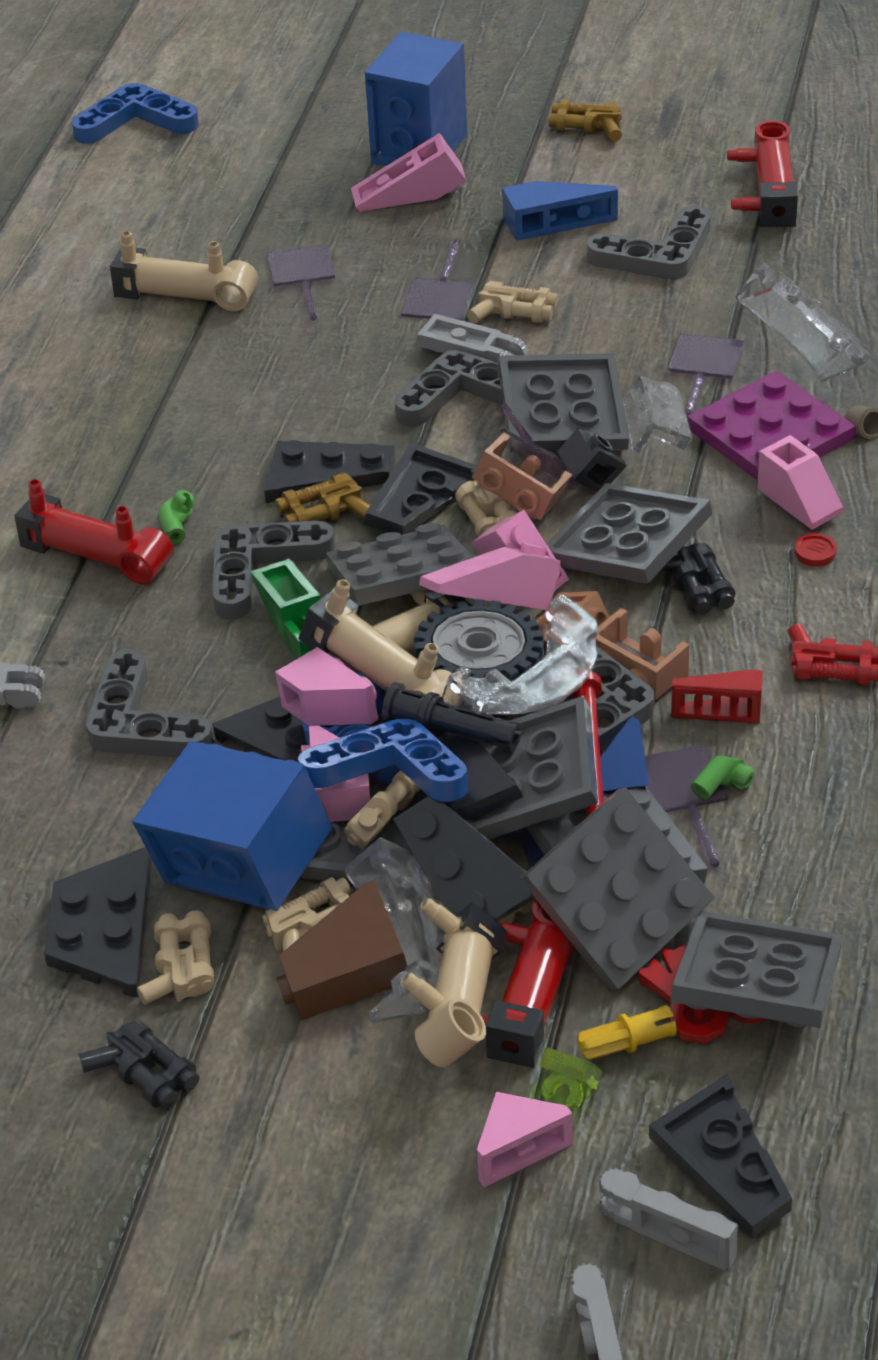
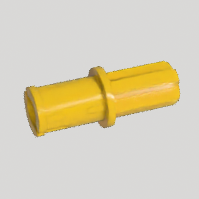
M664 1005L658 1009L628 1017L626 1014H620L614 1022L580 1031L576 1035L578 1051L584 1060H592L622 1050L633 1053L639 1045L666 1037H674L677 1031L675 1021L659 1026L655 1025V1023L672 1017L673 1013L667 1005Z

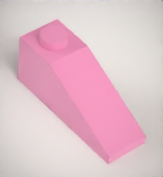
M438 133L351 188L356 208L359 212L437 200L447 193L454 192L467 180L461 162L441 134Z
M522 542L520 549L502 547L420 577L419 585L441 594L486 601L493 600L505 604L550 611L561 561L545 555L546 547Z

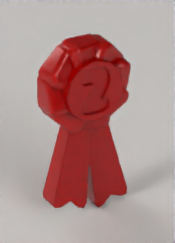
M684 945L679 946L675 951L664 949L662 960L668 971L657 960L653 959L649 967L638 970L639 982L671 1003L669 1008L673 1016L668 1018V1023L676 1022V1034L679 1035L682 1041L698 1042L704 1045L717 1037L723 1036L729 1021V1012L714 1009L697 1010L690 1008L686 1004L671 1002L672 985L686 947Z

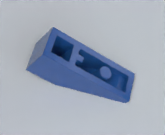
M533 181L502 188L503 219L516 241L618 220V189L616 186Z

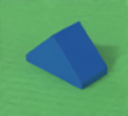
M634 716L630 717L601 755L603 793L616 791L622 787L628 789L633 787L646 788L649 786L640 721Z

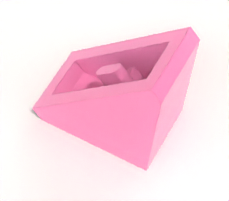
M496 1092L477 1147L478 1179L481 1185L486 1187L573 1145L572 1112L565 1105Z

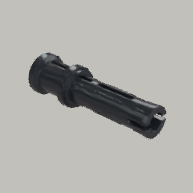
M394 682L390 685L382 705V717L385 721L412 719L421 723L429 732H434L436 729L446 731L457 736L497 746L510 752L516 750L522 731H520L522 728L521 723L503 720L492 715L451 705L444 702V699L438 693L429 692L425 695L406 689L404 683Z

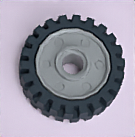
M474 600V606H468L466 601L456 602V609L446 605L440 608V614L434 611L429 614L427 621L422 620L418 626V631L415 633L414 657L416 659L419 658L426 644H436L439 651L433 671L438 669L447 670L460 680L466 694L464 703L467 709L475 711L476 705H483L484 711L494 710V703H498L501 708L511 706V698L518 703L526 699V692L532 694L536 690L537 683L540 684L544 669V638L542 630H539V624L535 619L530 621V614L522 611L517 614L516 606L508 604L504 609H501V602L493 600L489 606H484L483 600Z

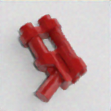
M794 624L788 629V635L792 641L790 665L793 675L797 680L811 681L812 677H818L819 679L831 678L832 680L840 679L841 681L853 680L854 682L858 681V685L869 686V681L878 682V647H872L873 642L862 641L861 646L836 644L837 639L824 638L820 643H815L811 641L802 624ZM835 661L860 663V665H859V666H857V664H855V665H853V664L848 665V664H844V663H842V664H840V663L835 664Z

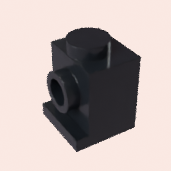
M579 428L574 431L557 451L569 473L572 474L573 480L596 492L606 483L611 484L627 466L624 460L611 454L613 447L603 436L598 433L592 435L590 431L580 430Z

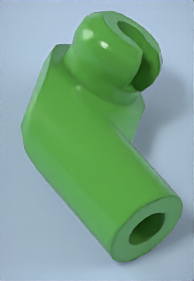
M186 490L177 491L174 498L166 501L158 511V521L162 531L174 545L181 543L185 539L186 534L182 524L192 514V507L195 504L194 496Z
M719 755L710 760L690 784V788L698 797L708 799L720 784L726 786L734 784L739 789L748 788L754 780L755 773L753 768L745 765L743 760Z

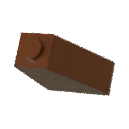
M375 880L362 885L279 955L285 974L276 977L285 1005L295 1002L301 1020L402 984L401 981L409 973L404 951Z

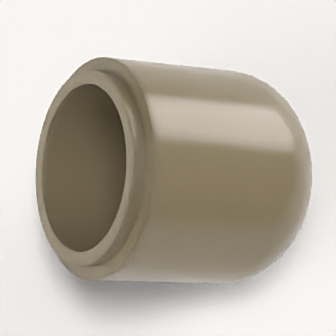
M856 405L847 411L845 419L856 425V436L866 439L878 437L877 408ZM863 424H867L871 427V432L869 434H866V432L864 431Z

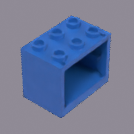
M400 31L365 71L371 163L382 166L389 165L438 133L441 134L453 152L467 136L464 44Z
M189 741L132 821L164 883L278 911L333 828L309 777V773L303 764L294 760L285 761L262 756L256 752L247 753L224 748L218 744L209 745L195 741Z

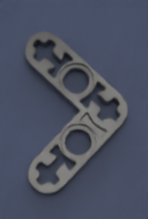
M689 206L681 209L662 243L608 233L595 234L587 240V260L592 265L666 279L682 278L689 273L710 232V212L700 206Z
M450 350L443 353L396 396V419L401 424L407 426L424 424L460 390L503 405L498 363L463 350ZM484 378H493V379H496V380H492V381H482L481 379H484ZM441 386L442 388L428 389L427 387Z
M323 521L231 525L220 529L215 536L213 600L216 613L225 619H238L251 611L253 593L251 571H253V563L281 562L287 559L291 561L325 559L326 552L335 550L333 527ZM272 540L285 541L284 543L279 545L266 544L267 542ZM236 544L238 552H230L232 545ZM229 569L243 570L242 572L233 575L224 573ZM229 591H237L235 599L230 600Z
M569 636L560 639L555 644V671L568 682L571 681V678L576 673L581 671H592L599 676H610L614 679L613 682L602 684V693L596 699L598 719H606L613 723L611 726L598 728L600 751L610 745L631 716L638 719L640 725L652 717L654 712V691L649 684L583 637Z
M124 649L115 652L109 657L86 720L88 740L91 747L103 752L179 757L189 741L209 745L214 744L212 725L203 716L137 710L148 675L146 661L142 653L137 650ZM126 673L127 680L122 679L121 674ZM114 696H126L128 698L118 704L107 702L108 699ZM108 720L113 721V726L108 728ZM148 729L161 731L154 737L145 738L139 735Z

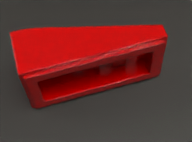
M742 670L673 679L671 717L760 723L763 670ZM685 694H694V701L685 702ZM703 695H710L712 699L703 700Z

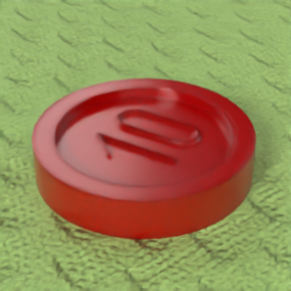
M810 533L797 539L794 553L795 557L805 565L824 566L835 559L837 545L827 535Z

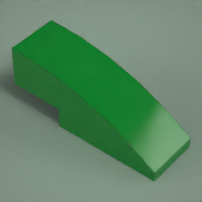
M290 559L251 571L252 580L273 623L295 659L312 651L310 647L298 638L308 608L321 599L317 590Z

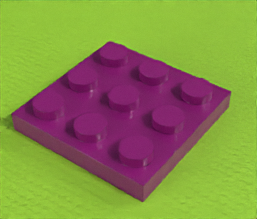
M777 370L687 416L688 430L756 480H758L759 451L789 435L821 457L855 439L856 425Z

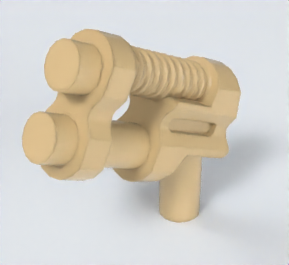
M489 281L483 290L479 292V304L467 312V317L474 324L491 313L500 314L503 319L512 320L514 316L531 318L534 323H543V320L552 319L553 308H556L558 303V293H551V289L540 287L539 290H532L514 286L507 287L506 285L503 286V282Z
M475 480L462 484L455 493V499L460 508L467 513L475 527V533L479 537L496 523L518 512L511 510L510 503L485 490Z
M400 770L384 792L379 791L347 823V827L344 829V833L348 837L347 841L353 847L358 846L364 849L390 823V819L398 810H404L412 802L413 797L419 792L420 788Z
M330 877L322 881L317 889L315 888L313 891L280 906L278 911L266 909L265 914L262 915L263 922L266 926L268 937H271L275 949L285 951L346 900L351 894V888L347 880L343 877L338 880ZM324 903H328L329 908L317 914L313 911L316 907L319 908L320 905L323 906Z
M190 911L183 920H178L174 914H163L154 925V939L160 945V951L155 955V966L162 975L137 987V993L144 1005L173 991L176 1001L180 1002L186 997H196L205 994L213 987L214 971L210 966L209 952L211 924L201 911ZM186 941L191 945L186 949H179L180 942Z

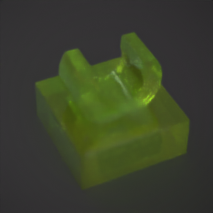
M545 1047L539 1067L551 1075L543 1082L542 1096L552 1100L557 1087L562 1084H568L570 1094L566 1104L576 1109L583 1100L582 1086L596 1090L603 1071L592 1062Z

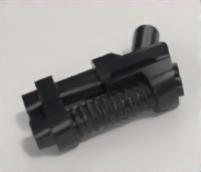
M694 543L687 547L682 546L677 555H674L661 569L675 571L674 582L680 590L685 591L684 600L692 612L703 615L708 613L712 606L728 609L735 602L736 592L734 587L721 572L712 548L705 543ZM708 582H709V584H710V586H708V587L703 586V585H700V584L708 585Z
M139 1020L126 1023L115 1032H107V1046L78 1054L83 1073L116 1064L119 1078L126 1084L135 1083L143 1090L144 1099L154 1107H171L178 1098L177 1090L191 1091L197 1086L200 1079L196 1073L195 1064L187 1058L177 1055L153 1035L152 1029ZM156 1061L166 1071L156 1075L149 1068L155 1067Z

